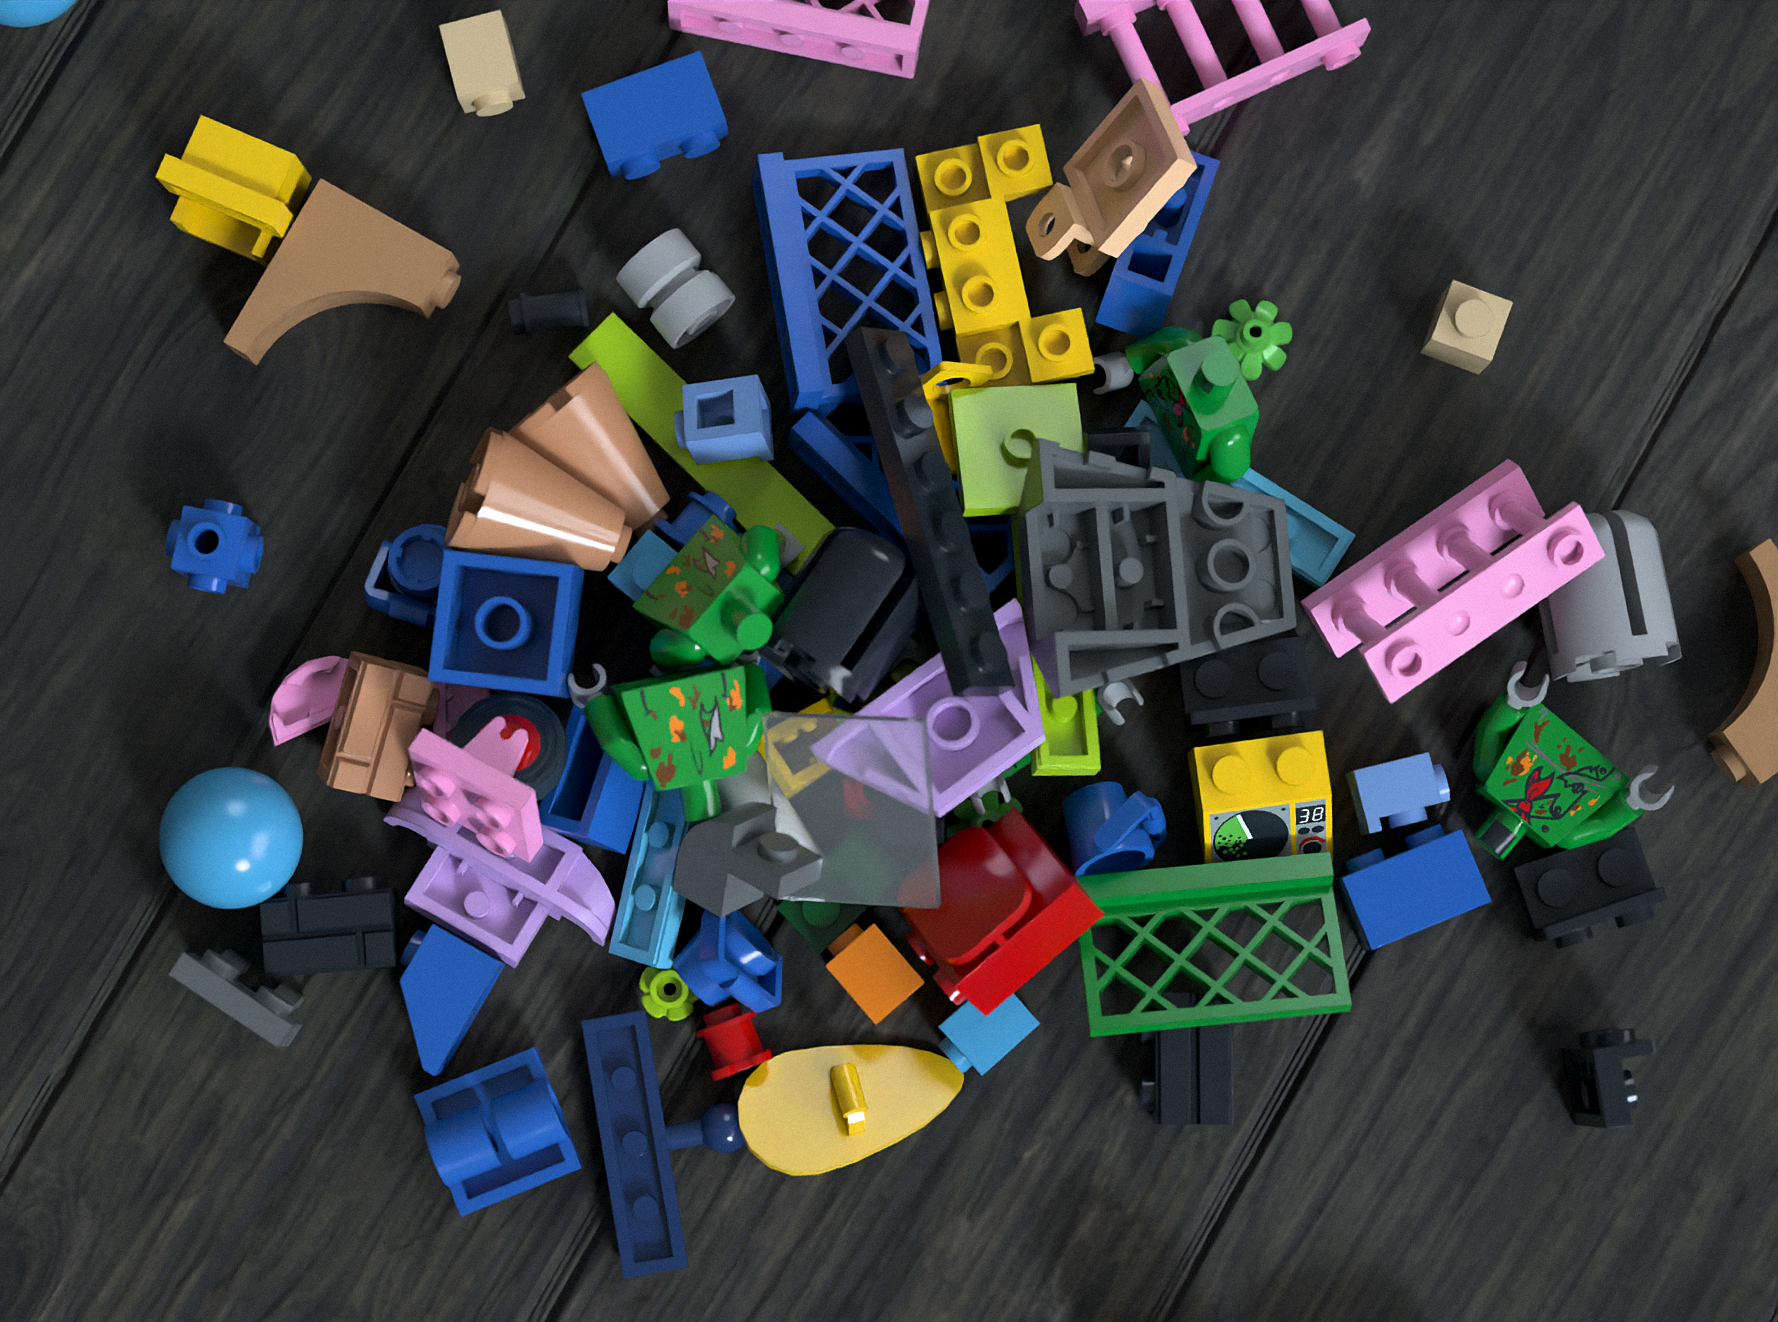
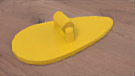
M821 1046L784 1052L773 1057V1059L763 1062L746 1079L738 1101L739 1131L750 1152L767 1167L792 1176L819 1175L866 1158L926 1126L945 1110L959 1093L964 1082V1074L951 1060L945 1057L905 1046Z

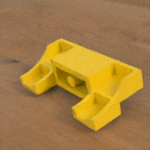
M1040 124L979 136L977 143L915 156V167L929 226V231L919 232L923 258L927 270L938 268L943 289L942 292L932 294L940 331L952 330L959 363L991 366L993 377L979 388L1046 385L1093 374L1095 368L1081 307L1031 318L1005 202L1050 191L1053 187Z

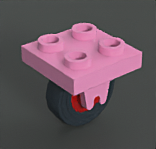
M519 692L496 693L475 702L460 716L451 736V743L422 728L408 750L422 802L421 805L425 812L446 826L453 827L457 822L475 832L478 841L484 847L501 857L507 858L512 853L530 863L543 844L537 801L543 799L558 785L568 762L567 736L557 714L540 699Z

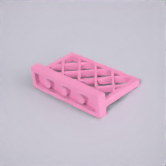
M668 0L669 29L910 79L914 78L920 41L930 1L908 0L914 10L911 24L906 25L884 20L874 7V4L881 0H855L840 10L823 8L818 0H804L806 4L797 2L798 0ZM862 11H864V13H865L867 16H862V15H857V14H859V13H861Z

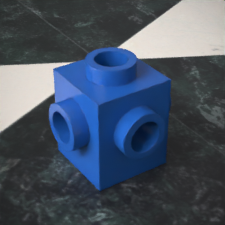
M205 499L203 509L184 505L181 520H173L167 534L165 552L167 557L172 558L170 568L188 577L186 587L223 595L227 585L248 589L251 573L256 574L260 567L264 539L263 536H259L261 527L247 517L241 516L242 506L220 500ZM208 532H216L219 538L218 547L212 553L204 554Z

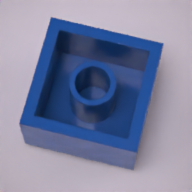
M444 550L428 681L569 698L567 678L573 671L585 570L572 564Z

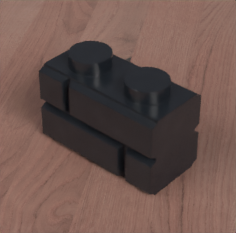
M380 877L341 880V893L319 895L316 893V883L284 885L277 892L278 898L266 899L260 902L266 978L403 966V964L399 963L403 949L397 889H381Z
M1161 993L1163 998L1178 1009L1193 1008L1206 995V993ZM1216 999L1211 1006L1223 1005V1003ZM1151 1005L1150 1008H1149L1146 1012L1159 1011V1010L1156 1009L1154 1006ZM1233 1023L1139 1032L1140 1045H1152V1071L1140 1072V1109L1152 1110V1123L1159 1125L1234 1124Z

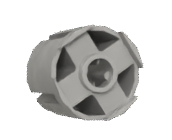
M1609 510L1602 515L1595 512L1584 514L1605 556L1538 602L1553 681L1567 676L1568 682L1620 675L1619 671L1643 665V658L1654 657L1656 667L1680 659L1682 654L1656 529L1648 518L1627 510Z

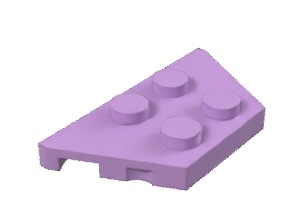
M1014 598L993 613L1001 640L1008 653V662L1016 687L998 697H953L941 655L938 653L814 743L812 748L820 760L939 818L1045 741L1021 605Z

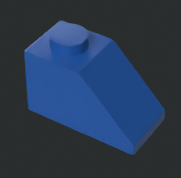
M432 924L428 933L420 929L416 931L406 946L399 963L407 967L400 979L423 1070L433 1076L444 1073L507 963L439 924Z

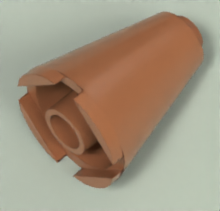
M597 361L591 363L548 397L535 411L529 413L507 432L625 511L623 525L631 527L632 532L638 539L648 529L654 531L653 525L659 518L666 520L669 517L662 507L670 500V497L606 371L602 369Z
M488 426L470 460V463L474 466L466 484L462 482L458 490L446 528L444 541L447 544L445 547L459 552L572 564L581 569L601 572L605 570L610 561L619 564L625 555L632 535V528L623 525L625 511L505 431Z

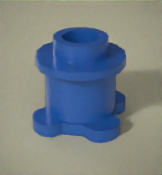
M707 491L704 496L690 492L686 497L688 505L672 524L659 518L653 525L665 543L677 553L680 552L713 513L736 534L739 533L737 527L732 522L737 516L735 510L723 498L712 491Z

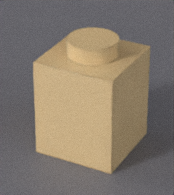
M501 10L439 25L457 98L465 113L476 111L478 116L496 115L513 107L512 101L525 98L508 27Z
M1453 280L1440 296L1420 353L1479 375L1493 359L1513 302Z

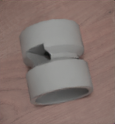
M679 228L671 229L647 244L626 263L616 277L618 284L638 308H654L650 321L672 349L680 348L702 334L730 308L735 300V295L717 274L708 270H698L701 254Z

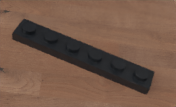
M859 327L846 336L844 342L953 697H998L1016 687L1008 662V653L1001 640L990 605L989 592L982 579L971 544L970 531L964 521L952 483L951 470L945 460L933 422V413L927 403L916 368L914 352L909 345L906 332Z

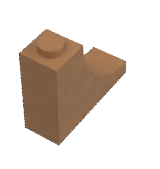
M320 178L223 342L234 353L257 365L266 351L286 331L302 320L333 307L358 303L385 304L415 312L429 319L436 306L444 309L456 293L461 281V276L456 273L460 264L451 251Z
M1770 538L1753 546L1734 560L1743 574L1755 605L1758 621L1757 657L1750 682L1740 702L1726 720L1708 735V738L1716 747L1711 752V755L1718 768L1731 782L1736 783L1740 780L1745 788L1762 784L1778 772V549Z

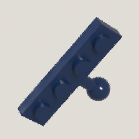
M646 1010L581 1021L623 1277L625 1279L688 1267V1259L669 1150L703 1144L717 1153H731L738 1150L745 1143L739 1131L738 1105L731 1102H718L709 1106L703 1112L700 1119L665 1125Z

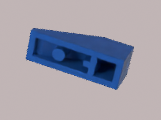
M1190 150L1197 168L1188 177L1185 184L1171 196L1149 221L1144 231L1136 236L1117 258L1095 322L1142 339L1160 330L1219 167V160Z

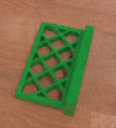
M1330 852L1077 876L1076 879L1105 914L1078 937L1090 1037L1350 1012L1352 1003L1332 887L1334 873ZM1320 905L1323 926L1310 942H1307L1281 923L1292 908ZM1266 910H1276L1272 916L1266 912ZM1246 913L1263 926L1245 948H1242L1217 930V927L1228 914ZM1205 916H1212L1208 922L1201 918ZM1181 919L1199 932L1180 955L1153 936L1154 932L1165 920ZM1148 922L1144 928L1136 924ZM1117 925L1131 935L1134 940L1116 961H1113L1093 946L1091 928ZM1271 933L1300 952L1282 975H1279L1253 956ZM1207 939L1235 958L1217 982L1189 963V960ZM1324 940L1326 941L1328 956L1318 949ZM1143 945L1171 965L1152 988L1124 969ZM1309 959L1331 975L1334 994L1308 996L1290 983V981ZM1095 963L1106 971L1098 981ZM1244 965L1272 985L1260 1001L1242 1002L1225 989ZM1179 972L1207 991L1206 995L1193 1008L1178 1009L1161 996V993ZM1115 978L1143 998L1130 1014L1102 1016L1100 995ZM1281 992L1288 997L1276 999ZM1216 999L1223 1003V1005L1211 1006ZM1151 1005L1154 1006L1156 1009L1159 1010V1011L1146 1012V1011L1150 1008Z

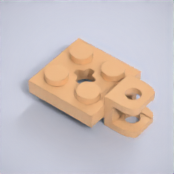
M1140 77L1063 167L1071 188L1056 182L1035 207L1026 224L1027 234L1038 257L1049 261L1067 249L1074 266V272L1085 277L1094 274L1111 256L1119 257L1134 238L1144 231L1149 221L1171 196L1185 184L1188 177L1197 168L1196 162L1159 85ZM1055 217L1054 227L1046 235L1048 224ZM1086 244H1089L1091 248L1085 252Z

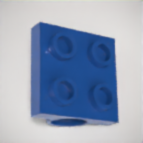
M533 1047L414 1095L426 1125L424 1126V1133L432 1159L444 1184L451 1190L460 1216L584 1167L538 1047Z

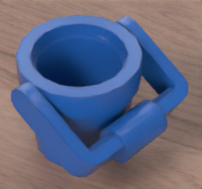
M422 524L404 531L393 543L386 540L382 542L364 586V600L368 607L389 613V617L422 627H427V625L435 626L444 550L454 551L445 547L447 544L444 541L446 528L441 525ZM386 568L392 585L399 593L396 592L394 594L378 589Z
M1109 781L1087 785L1068 795L1062 802L1071 850L1070 865L1075 877L1138 871L1150 863L1154 858L1155 851L1167 838L1166 818L1158 800L1146 797L1141 791L1135 792L1128 798L1123 786L1117 782Z
M706 909L702 914L701 928L672 962L679 977L696 996L713 1008H717L731 996L756 1013H761L781 1003L782 955L772 948L762 933L740 911L736 910L723 917H719Z

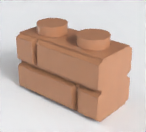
M351 651L316 772L326 785L394 802L401 801L405 786L413 787L416 780L408 748L420 733L422 725L430 726L433 723L440 701L439 689L433 688L435 682L428 681L429 673L426 670L417 666Z

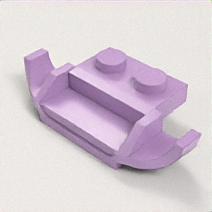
M417 786L404 789L401 801L394 802L383 821L392 826L401 825L426 837L427 846L435 850L407 893L404 905L514 968L517 967L548 915L560 921L562 916L584 929L591 936L592 940L601 946L605 945L614 929L618 910L600 872L582 852V847L552 830L541 826L543 844L530 863L512 853L507 858L501 857L484 847L478 841L475 832L457 822L453 827L446 826L427 814L422 808Z

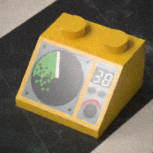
M1322 730L1195 747L1187 753L1203 864L1330 852L1331 861H1333L1332 794Z

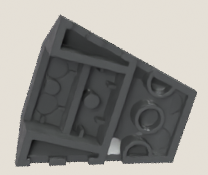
M1039 437L1034 440L1017 515V528L1028 647L1055 699L1297 627L1285 500L1208 480L1200 483L1176 477L1173 471L1153 466L1148 469L1117 462L1115 461L1116 457L1094 451L1081 453L1061 448L1060 443Z

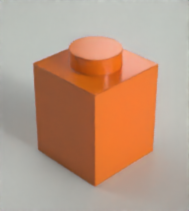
M855 923L827 947L834 955V958L825 965L826 968L875 1025L925 983L875 924L871 925L866 931H863Z

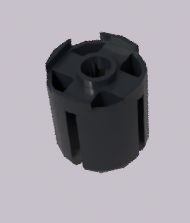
M839 527L825 533L783 592L785 594L784 603L780 604L769 618L773 628L771 636L758 654L799 686L803 682L821 693H826L827 690L835 693L838 696L831 706L849 715L856 714L863 708L928 613L912 560L905 558L903 551L890 541L867 530L854 527Z

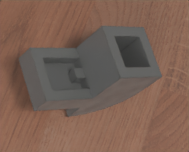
M749 802L696 825L685 835L678 851L673 891L717 916L723 917L762 898L764 893L779 900L820 880L823 856L800 845L793 836L774 830L777 807L764 802Z

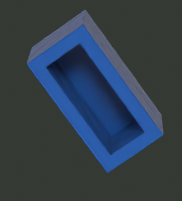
M701 51L581 93L611 178L624 174L627 180L647 176L661 167L659 162L680 153H683L685 158L705 155L720 146L719 139L729 136L727 122Z
M574 704L565 729L568 762L558 785L541 801L538 810L540 825L574 841L625 854L641 808L646 781L631 779L601 748L585 716L584 708Z
M1437 824L1405 837L1404 839L1408 847L1406 851L1385 859L1380 847L1345 862L1349 874L1334 879L1363 951L1374 950L1492 902L1462 829L1444 835L1441 825Z

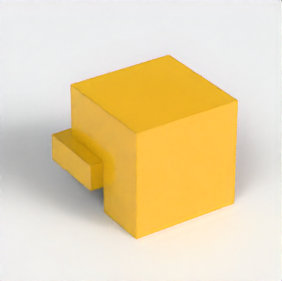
M203 115L199 118L181 160L165 154L155 176L169 192L180 196L170 220L181 231L267 267L285 239L312 179L295 154Z

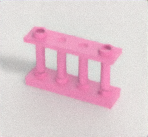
M1076 0L1074 16L1084 37L1098 30H1101L1103 36L1110 35L1133 85L1142 77L1160 86L1183 137L1190 132L1188 124L1324 63L1326 70H1333L1351 62L1361 54L1359 47L1363 46L1371 30L1366 18L1342 28L1329 0H1300L1319 39L1285 54L1260 0H1231L1262 65L1228 79L1190 0ZM1156 4L1160 10L1167 9L1205 89L1173 105L1170 104L1133 26V23L1137 20L1136 13Z
M1507 459L1300 602L1327 650L1337 658L1362 642L1364 644L1358 651L1385 699L1393 703L1602 559L1605 554L1579 504L1573 501L1547 520L1544 519L1545 514L1519 465ZM1519 533L1523 535L1496 555L1492 556L1490 554ZM1465 570L1470 571V573L1441 593L1437 591ZM1413 606L1417 608L1390 628L1386 629L1384 627Z

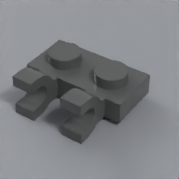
M233 948L226 949L221 955L207 949L203 957L197 953L183 952L168 975L274 1046L286 1047L290 1045L303 1025L291 1017L290 1014L295 1008H299L305 999L303 995L285 983L280 984L274 991L261 985L256 993L236 979L242 973H246L253 962Z

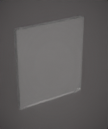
M779 711L766 712L762 715L770 804L777 807L774 830L793 836L800 845L823 856L820 880L781 899L937 909L942 902L927 718H918L916 716L888 717L786 713Z

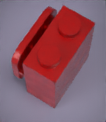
M1015 807L1010 809L987 830L981 827H968L953 835L906 877L900 889L901 905L897 907L912 928L905 935L908 943L928 965L936 961L941 968L933 975L937 984L955 1004L959 1005L967 999L985 1017L1105 915L1047 840Z

